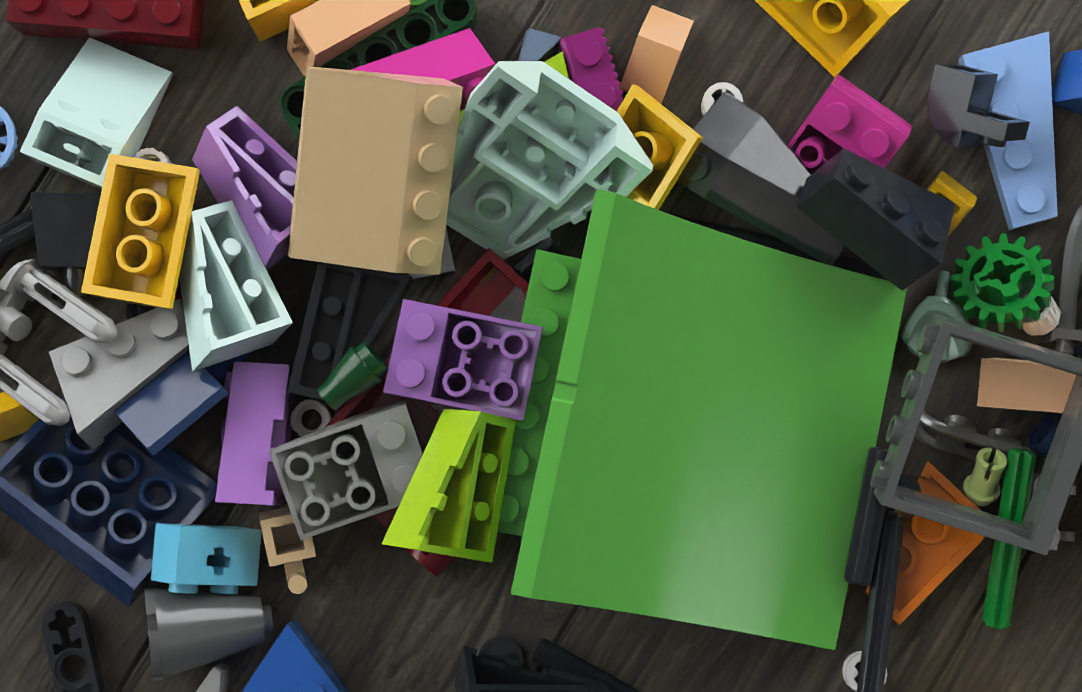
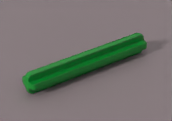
M1011 448L1008 451L999 517L1023 523L1029 507L1036 463V455L1031 450ZM998 540L994 541L982 619L986 626L990 628L1007 629L1011 621L1022 548Z

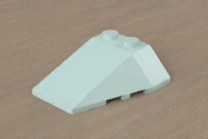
M498 61L471 92L458 127L446 225L486 250L490 248L504 260L550 237L552 230L570 221L576 224L586 219L587 213L592 211L596 189L614 192L627 197L653 171V164L618 112L543 61Z

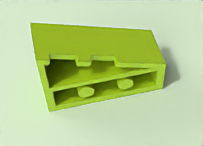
M443 409L382 544L492 563L516 420L481 411Z

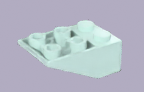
M89 37L39 108L20 152L40 164L102 190L109 154L134 158L142 145L173 73Z

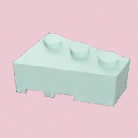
M233 201L192 211L179 280L193 372L272 345L293 322Z

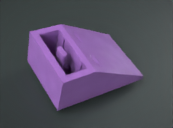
M403 299L383 392L396 397L468 411H481L524 421L543 327Z

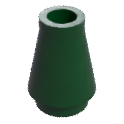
M363 341L357 348L353 346L349 348L317 391L331 408L337 410L344 403L383 382L381 376L388 371V367L381 357Z

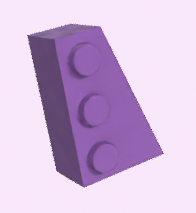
M236 106L206 126L192 161L200 169V174L218 204L233 201L266 270H268L288 254L297 161Z
M234 362L233 372H227L224 389L229 393L225 396L226 399H229L227 416L223 419L221 429V442L223 446L215 502L257 505L287 504L269 450L291 441L292 426L290 424L291 412H293L294 394L287 391L293 366Z

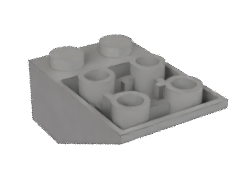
M404 398L361 412L269 450L300 540L398 507L423 455Z

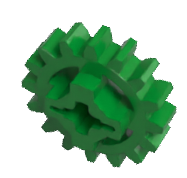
M1001 233L999 243L992 244L990 239L985 236L982 237L981 249L977 250L975 247L968 245L965 248L967 260H955V272L957 274L951 275V287L953 290H956L953 292L954 302L959 306L964 305L963 314L968 320L976 315L979 316V328L985 329L991 321L997 322L998 332H1004L1006 323L1013 322L1016 328L1021 330L1023 329V318L1025 316L1037 321L1040 319L1039 306L1049 307L1051 304V293L1049 291L1054 290V276L1049 274L1052 273V262L1050 259L1041 260L1042 253L1039 245L1027 250L1025 237L1021 236L1015 244L1008 243L1006 233ZM984 266L981 272L976 273L981 267ZM1031 291L1023 300H1021L1023 293Z

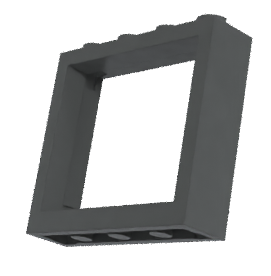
M935 314L932 325L926 324L919 337L917 351L922 354L916 371L909 370L904 380L901 396L906 398L901 415H894L888 426L886 442L890 443L885 461L878 460L874 467L870 483L871 487L875 488L873 493L881 505L1047 555L1082 461V359ZM949 336L1076 375L1023 523L898 486Z

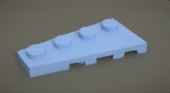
M1049 31L962 55L958 59L959 64L998 74L989 110L1030 122L1025 140L1007 141L1006 147L983 144L1009 231L1057 217Z

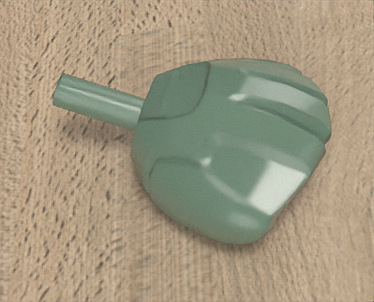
M939 271L935 296L926 297L911 313L903 327L901 339L907 344L908 350L919 358L922 354L917 351L920 334L926 324L932 325L935 314L969 324L968 318L963 314L960 306L947 298L950 272ZM949 336L940 363L966 357L971 350L972 343Z

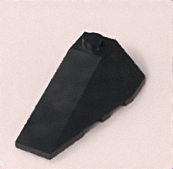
M723 92L693 128L703 139L677 179V182L704 199L820 262L834 266L845 245L797 208L806 178L811 174L802 165V160L792 149H789L773 130L774 127L764 115L727 92Z

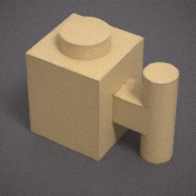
M289 506L259 513L269 567L284 564L290 591L295 594L303 593L307 588V580L302 559L316 557L312 536L300 540Z

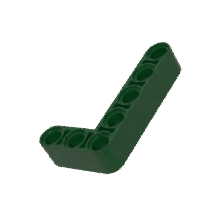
M427 0L325 63L320 68L351 70L368 64L371 56L377 52H387L390 55H394L420 46L410 44L407 41L408 34L416 28H424L431 33L429 40L425 43L468 28L473 32L478 23L475 0ZM453 5H463L469 10L468 15L460 21L449 20L445 13ZM306 76L288 86L283 91L279 102L281 113L298 140L300 138L301 118L293 116L292 109L297 101L304 98Z

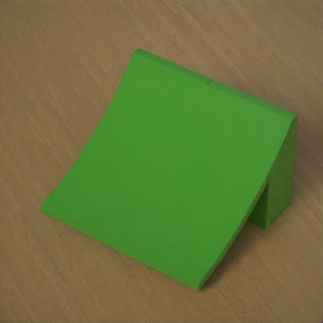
M596 189L582 259L536 249L521 323L541 326L543 330L524 421L516 420L498 525V532L522 537L511 594L531 599L670 619L835 650L849 584L844 580V572L868 450L871 447H876L907 288L902 291L888 280L845 270L762 246L670 215L620 194Z

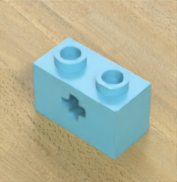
M156 523L151 580L169 583V592L188 594L197 593L198 585H210V592L221 594H238V585L257 586L262 530L237 526Z

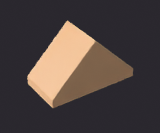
M652 5L637 36L620 85V90L628 93L632 85H638L662 104L694 21Z

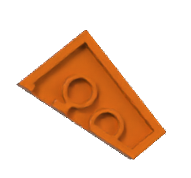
M929 461L926 462L917 481L922 493L980 510ZM916 515L909 521H906L904 523L892 620L899 626L983 541L985 536ZM870 585L867 586L864 592L868 597L870 592Z

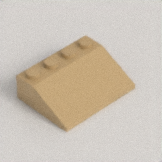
M307 66L288 256L295 259L392 273L440 275L463 87L444 78Z

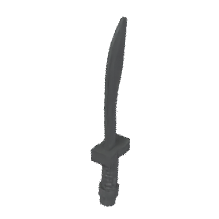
M1082 205L1078 208L1071 221L1065 241L1060 279L1059 308L1061 315L1059 324L1051 332L1044 335L1043 344L1056 341L1055 351L1070 356L1074 354V343H1082V328L1075 330L1077 294L1082 273Z

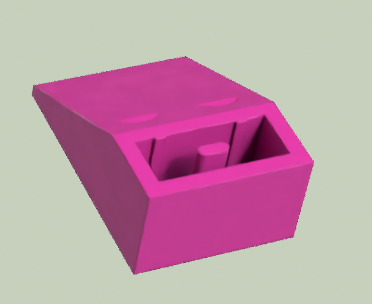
M838 74L787 146L802 160V165L810 174L814 173L843 148L885 169L908 138L913 125Z

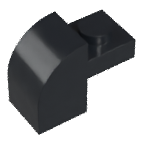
M935 64L928 94V112L934 129L947 143L958 148L980 146L981 143L995 147H1006L1007 141L1026 139L1030 122L989 110L998 74L962 64Z

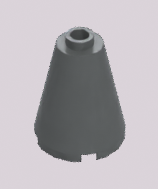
M153 586L144 588L153 681L174 677L265 643V633L273 632L271 606L262 605L260 596L221 594L199 590L197 593L188 594L169 592V587Z

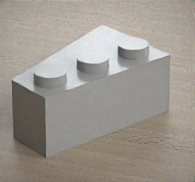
M181 298L174 301L173 309L155 308L116 324L115 327L118 335L112 343H96L86 336L49 351L76 432L93 450L105 441L103 437L122 423L114 411L187 351L190 353Z

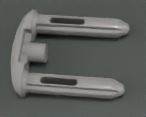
M24 260L10 268L0 281V389L46 424L63 426L70 419V412L66 402L27 374L21 367L3 356L9 346L4 342L6 336L13 341H20L32 329L31 319L23 314L21 310L27 300L31 302L36 300L96 343H112L117 338L118 332L111 318L70 291L65 285L60 284L47 275V269L40 267L38 260ZM52 293H55L60 298L65 300L66 305L63 306L61 303L53 299ZM6 374H8L10 377L16 380L19 383V386H17L15 383L9 380L6 377Z

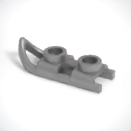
M923 410L915 433L916 438L929 448L975 462L979 451L964 447L965 443L982 447L981 449L992 448L988 460L990 463L993 462L996 450L1004 453L1006 458L1011 448L1030 450V448L1021 446V441L1016 440L1017 436L1014 432L1004 428H994L988 432V436L976 432V428L972 427L970 419L960 415H949L945 417L943 423L931 417ZM922 425L938 433L937 438L930 436L923 429Z

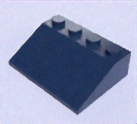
M63 394L60 398L66 402ZM71 414L69 421L63 426L48 425L39 418L0 458V509L122 603L130 607L143 593L144 588L148 587L153 581L151 580L156 523L197 525L215 501L217 483L167 445L154 456L149 454L123 422L103 437L105 441L93 450L77 434Z

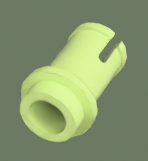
M988 447L979 450L972 474L967 476L963 483L966 497L977 506H987L996 501L1000 495L999 481L1007 465V458L1000 450H996L992 463L988 462L992 448Z

